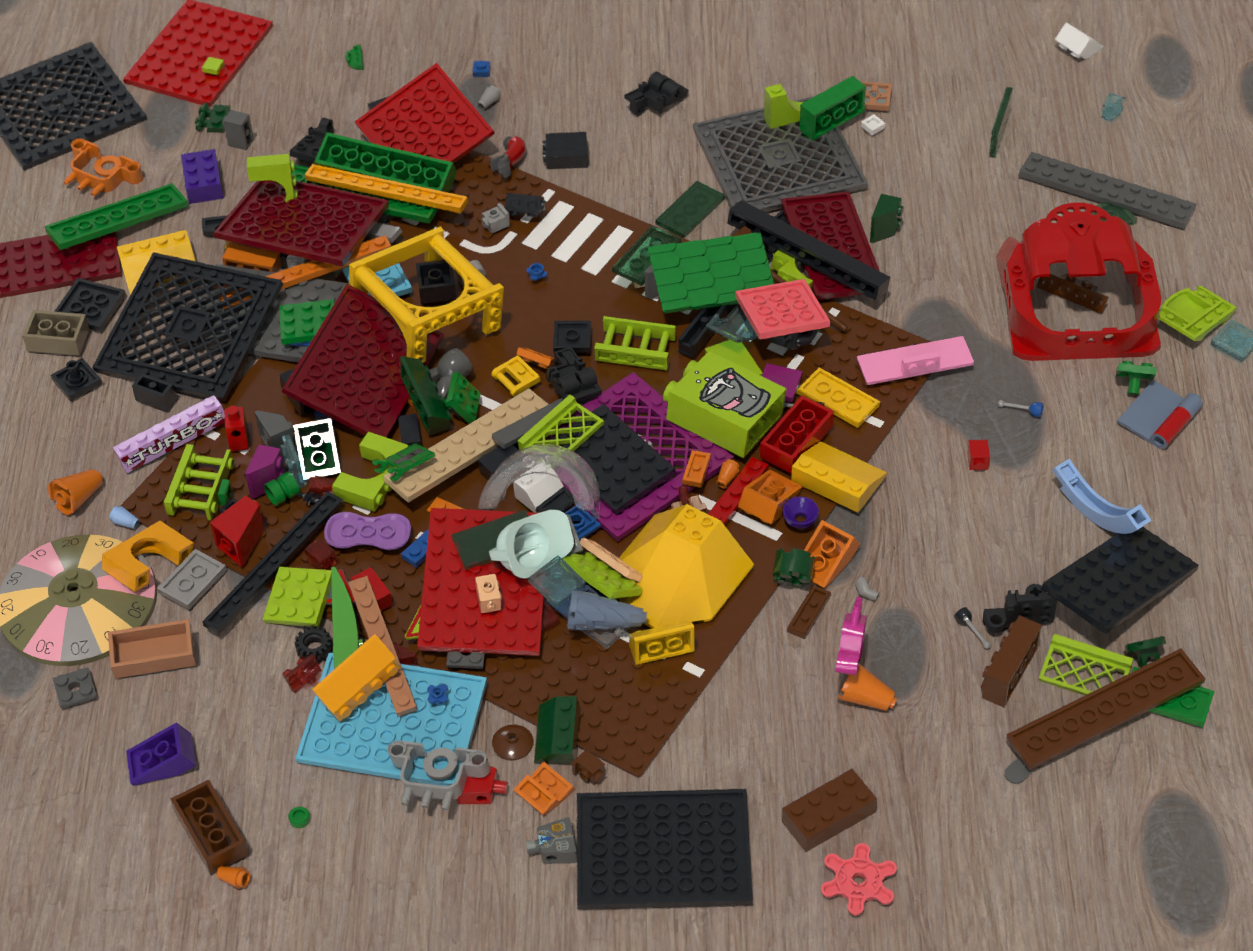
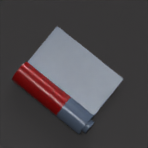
M1153 380L1119 417L1117 423L1154 446L1165 449L1203 406V402L1197 394L1189 393L1183 398Z

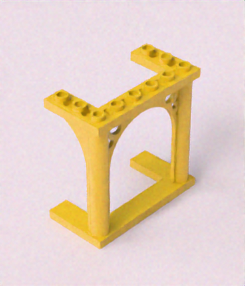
M441 227L349 264V285L366 294L369 292L393 316L406 340L407 357L420 359L422 363L426 362L428 333L483 310L482 331L486 335L501 328L504 287L500 283L493 285L444 238V230ZM424 253V262L444 259L455 269L464 281V290L456 300L449 304L438 307H421L407 303L399 298L375 273ZM469 292H475V294H473V295H469V294H467V293H469ZM421 313H428L427 315L419 317Z

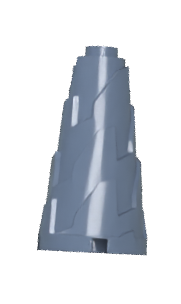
M576 589L571 590L567 630L641 627L642 624H646L647 612H643V608L618 602L616 599L601 597L597 594Z

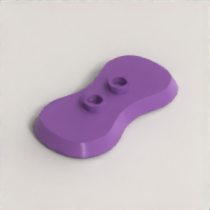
M341 512L329 518L325 526L324 536L328 544L339 549L370 545L391 551L405 545L410 536L411 525L405 516L395 513L377 517H365L352 512Z

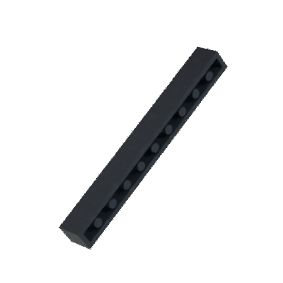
M743 200L729 209L727 224L739 230L746 226L752 233H761L763 242L875 301L887 292L890 276Z

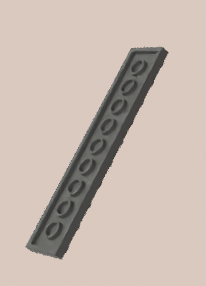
M1034 152L1030 153L1018 176L1185 229L1197 205L1188 200L1173 197L1172 195Z

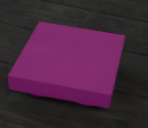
M767 363L762 377L787 388L785 401L793 402L803 371Z

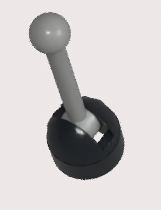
M963 607L958 610L954 618L962 625L968 624L983 643V647L989 649L991 643L986 641L971 623L972 614L969 609Z

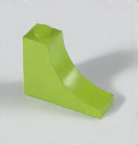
M781 83L765 87L764 119L770 129L800 121V104L803 102L788 99Z

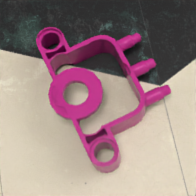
M861 597L856 598L852 613L847 612L844 619L835 670L838 673L856 675L858 671V662L862 657L867 616L861 615L863 605Z

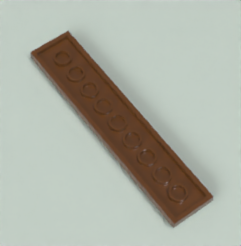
M1180 648L1008 733L1006 739L1026 767L1031 770L1203 684L1205 677Z

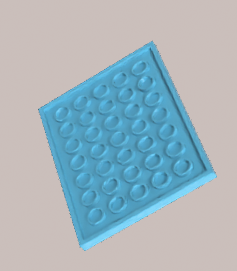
M334 653L328 654L320 682L334 670ZM401 664L417 711L397 717L385 682L380 689L375 690L367 697L364 703L359 704L347 718L340 722L315 695L295 758L296 762L401 780L402 768H397L392 764L388 753V746L394 741L422 743L426 753H430L437 748H447L454 753L455 748H470L487 685V677ZM445 684L448 688L446 691L448 700L440 705L429 703L427 700L429 697L428 686ZM417 756L413 761L414 767L409 781L440 786L452 785L456 781L460 765L464 762L458 761V767L450 777L436 780L430 778L425 773L423 768L425 757ZM438 758L434 761L433 767L437 770L444 769L448 765V760L446 758Z

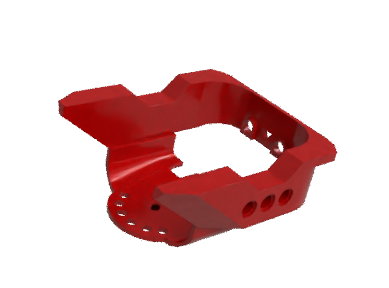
M1081 202L1066 203L1051 210L1046 218L1030 225L1023 232L1021 243L1013 237H1008L1002 244L996 258L1001 287L1005 289L1008 307V329L1014 356L1029 361L1128 358L1150 356L1160 350L1161 342L1157 321L1161 306V293L1154 262L1147 252L1134 240L1131 227L1123 219L1110 216L1107 211L1092 204ZM1104 261H1116L1122 265L1127 282L1132 285L1136 305V324L1132 327L1118 330L1117 327L1102 328V331L1065 329V332H1060L1043 326L1036 318L1030 290L1034 289L1036 278L1050 277V265L1066 263L1069 277L1105 276ZM1110 334L1113 335V336L1110 337V338H1106V337H1105L1106 335H1110ZM1070 336H1076L1073 339H1068Z

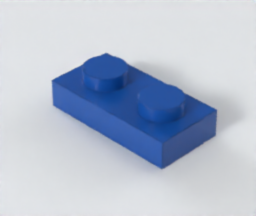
M426 530L401 553L402 559L415 568L426 560L429 530Z

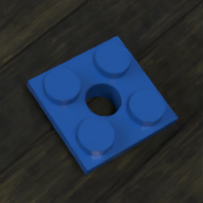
M579 504L565 512L566 515H570L572 522L580 521L578 524H573L579 541L601 527V524Z

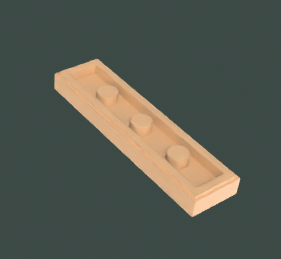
M586 538L581 539V546L629 579L641 581L643 576L637 570L595 541Z

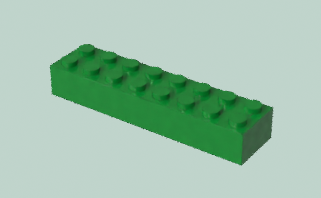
M328 132L314 161L319 166L447 193L450 192L457 174L453 162Z

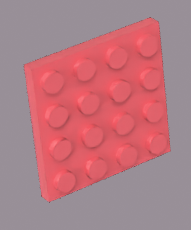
M805 279L735 291V298L759 339L830 327L828 316Z

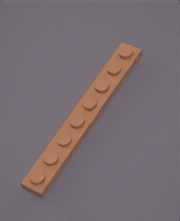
M365 576L348 582L368 639L376 634L399 662L368 577ZM401 667L394 676L385 681L397 717L417 711L415 701Z

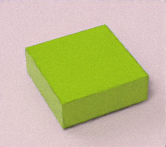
M208 57L202 66V71L218 75L224 66V60Z

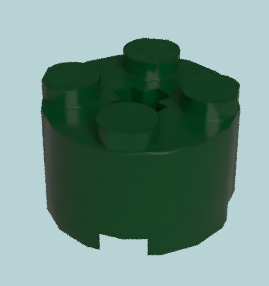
M792 548V552H784V549L777 550L772 574L774 576L773 581L777 583L788 582L792 583L793 587L802 588L804 584L812 581L815 556L810 557V552Z

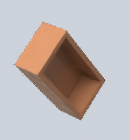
M189 619L108 632L110 665L115 679L196 666L193 630Z

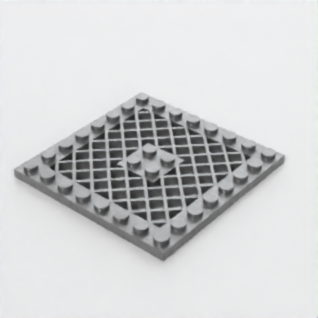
M815 96L808 97V98H803V99H799V100H795V101H796V102H805V101H807V100H809V99H811V98H813V97H815ZM764 108L693 123L694 132L730 207L743 200L764 212L782 209V198L847 191L850 193L867 189L868 182L839 127L817 138V140H820L819 143L812 141L810 138L803 137L805 134L797 126L798 124L800 125V121L770 129L764 119ZM766 188H770V189H773V190H772V192H771V191H768V190H765V189H766Z

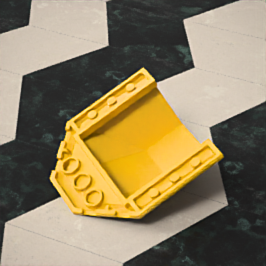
M686 504L654 515L619 557V559L643 576L640 582L635 581V584L642 588L640 596L619 599L620 602L643 608V612H647L646 624L644 625L650 628L687 620L691 623L699 620H704V622L711 621L754 567V563L721 520Z

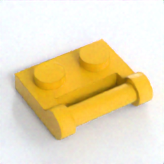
M518 355L498 366L491 373L496 380H499L510 391L513 397L540 382V376ZM507 372L518 384L515 386L504 373Z

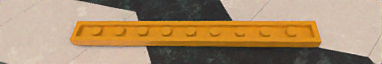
M312 164L305 173L307 181L461 213L468 203V197L315 164Z

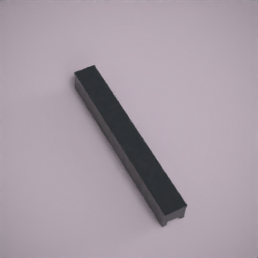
M737 304L703 308L679 337L678 352L694 359Z

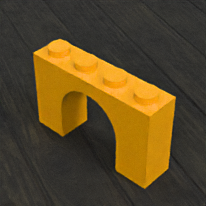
M158 521L103 553L102 570L136 592L150 584V568L135 558L137 555L157 553L179 566L193 552V542L162 521Z

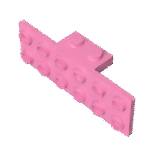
M963 336L857 356L859 367L867 385L974 365V360Z

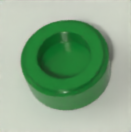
M295 807L289 812L288 818L292 827L300 829L309 824L310 814L305 807Z

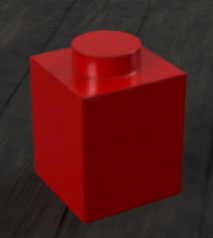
M988 440L968 441L967 456L969 470L989 469L990 453Z

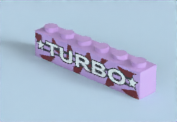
M213 395L142 433L114 446L113 449L121 466L126 473H129L225 423L224 410L220 402Z

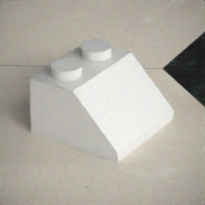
M1067 22L1055 38V40L1060 42L1058 46L1066 51L1069 48L1072 50L1070 54L1078 59L1080 56L1087 59L1104 47Z
M543 462L513 480L515 498L535 513H537L535 511L537 506L564 487L556 472Z

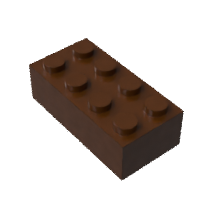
M1020 615L1016 622H1011L1008 636L1002 638L999 645L1000 650L994 652L991 658V665L986 666L983 671L982 677H984V680L980 687L983 690V699L1005 708L1038 649L1041 624Z
M850 769L783 807L781 822L803 850L808 852L876 813L877 798L857 773Z
M210 780L170 798L177 818L210 875L217 872L220 866L227 867L249 855L244 838Z

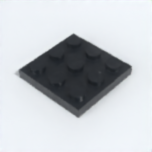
M77 278L54 312L86 314L89 328L102 332L125 298L126 292L123 289Z

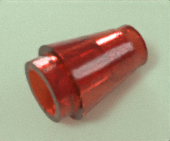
M317 475L309 477V492H313V494L325 493L327 491L332 492V485L335 480Z

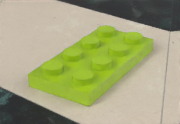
M591 552L581 555L571 554V556H565L561 559L560 564L610 599L641 595L642 588L635 584L634 580L626 578Z

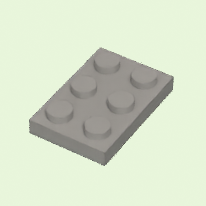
M195 549L157 588L158 593L190 610L227 570L226 565Z

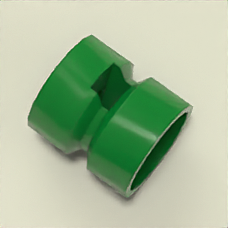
M290 472L280 475L277 481L272 479L264 484L265 493L274 506L286 501V497L291 498L300 493L299 486Z

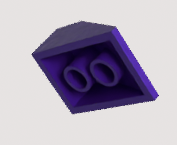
M177 722L126 751L131 785L179 776L196 766L192 734Z

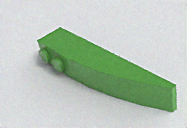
M331 567L335 669L363 644V639H359L355 613L345 584L336 567Z

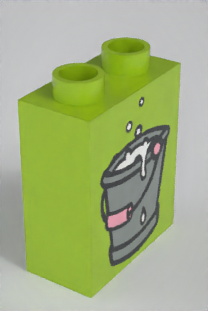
M708 351L699 362L695 360L690 361L684 371L683 378L679 382L673 380L666 387L663 394V401L668 403L666 419L744 458L782 417L787 388Z

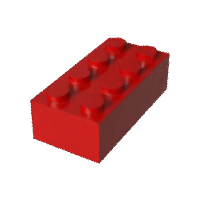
M801 395L760 443V458L792 474V466L801 454L818 444L833 427L834 411Z

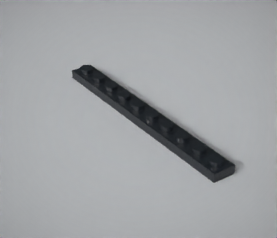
M327 491L202 621L203 626L219 635L277 575L279 567H284L329 518L335 514L343 505V499Z

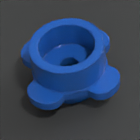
M534 263L527 269V273L530 274V278L533 281L547 276V272L544 271V267L540 263Z
M445 684L428 686V702L436 705L445 703L448 700L446 695L447 686Z

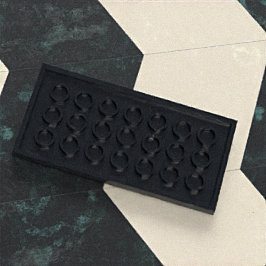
M1143 526L1132 533L1116 534L1043 582L1041 589L1099 631L1107 634L1196 572L1199 565Z

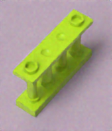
M603 317V330L607 333L603 344H595V361L668 370L669 353L665 352L668 340H676V326ZM614 333L625 334L622 346L611 345ZM632 335L642 336L640 348L629 347ZM650 338L661 339L658 351L647 350Z
M186 444L164 500L167 515L174 516L177 508L186 507L205 510L207 520H212L214 513H217L218 492L222 479H227L230 469L234 468L235 460L232 458L231 450H226L224 458L198 455L195 452L194 445ZM197 463L220 466L218 473L192 470L194 464L196 465ZM191 477L215 480L212 488L187 484L188 479H191ZM185 492L209 495L207 502L181 499L182 494H185Z

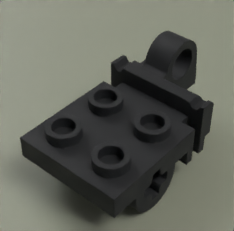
M656 71L651 74L648 83L645 81L642 84L639 83L638 88L625 94L624 98L630 102V112L637 116L642 115L647 106L660 114L663 111V106L666 107L688 96L689 90L666 75Z
M323 117L317 128L309 127L308 135L290 149V156L315 164L314 161L326 133L334 134L333 120Z
M571 347L554 352V366L548 368L546 380L548 383L551 381L563 400L567 396L572 395L575 397L576 402L580 403L600 396L602 393V389L597 384L598 381L594 369L591 367L586 368L585 361L582 362V357H578Z
M1039 584L1029 585L1026 588L1025 594L1019 595L1018 590H1015V593H1011V590H1008L1004 608L984 609L982 622L992 633L1008 631L1011 622H1016L1019 615L1039 624L1054 623L1057 600L1042 590V585Z

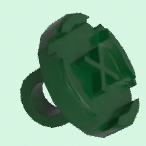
M1161 636L1126 644L1125 649L1126 653L1136 651L1139 666L1142 668L1147 665L1148 657L1152 658L1153 662L1160 659L1158 646L1167 643L1165 637Z

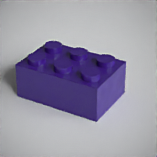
M215 149L181 154L189 204L223 199Z

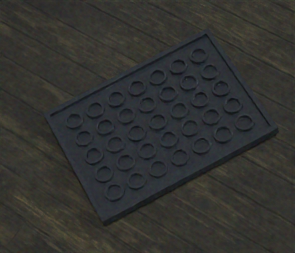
M747 789L577 793V909L752 905Z

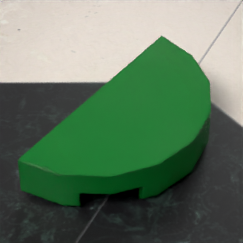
M361 44L353 46V49L349 52L347 51L345 56L347 65L355 70H363Z

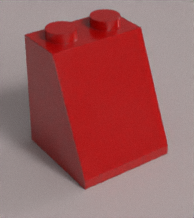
M244 496L210 522L216 547L240 567L245 565L264 531L263 518L260 513L261 507L256 500H251L248 496Z

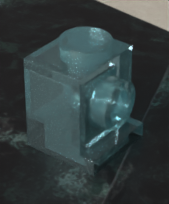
M1109 93L1102 107L1101 118L1114 122L1116 116H1120L1121 112H1123L1126 97Z

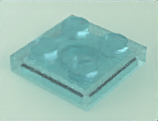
M1231 319L1211 340L1210 345L1243 362L1253 352V331Z
M290 435L282 436L283 444L280 447L283 456H286L284 457V465L290 470L288 472L292 474L299 488L303 487L305 484L301 464Z
M559 555L532 574L528 579L555 608L571 597L572 589L580 590L585 586V581Z

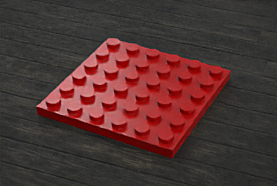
M437 63L354 121L370 143L453 162V164L495 134L494 130Z

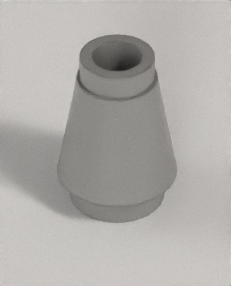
M492 85L487 87L477 103L479 108L485 110L496 102L501 95L500 91Z

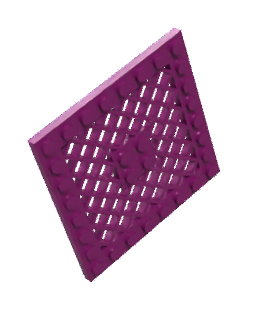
M633 372L602 392L600 396L584 404L583 407L592 412L604 404L612 412H622L621 415L617 416L623 422L634 423V426H629L634 432L646 433V437H640L646 440L647 443L650 441L652 444H659V447L652 448L660 455H671V458L665 459L672 466H684V469H675L676 473L669 479H666L656 486L655 489L646 493L618 514H614L561 463L553 470L563 486L578 499L575 504L581 505L618 542L650 520L654 515L660 513L696 488L695 486L682 484L689 461L688 456L691 455L692 450L711 453V460L703 482L718 473L723 462L727 459L734 460V457L724 448L667 420L668 403L663 401V396ZM626 402L636 403V406L626 405ZM577 410L571 417L582 416V413ZM625 412L635 413V416L625 415ZM638 413H648V416H638ZM562 423L558 429L568 428L569 423ZM637 423H647V426H637ZM650 423L661 424L660 427H650ZM556 434L549 435L545 438V440L552 439L556 436ZM649 434H660V436L649 437ZM663 434H673V438L663 437ZM662 444H670L672 448H662ZM675 445H686V448H675ZM537 446L533 451H543V446ZM523 455L534 467L540 464L539 461L530 455ZM685 455V459L674 458V456ZM546 456V459L551 463L555 460L553 456Z

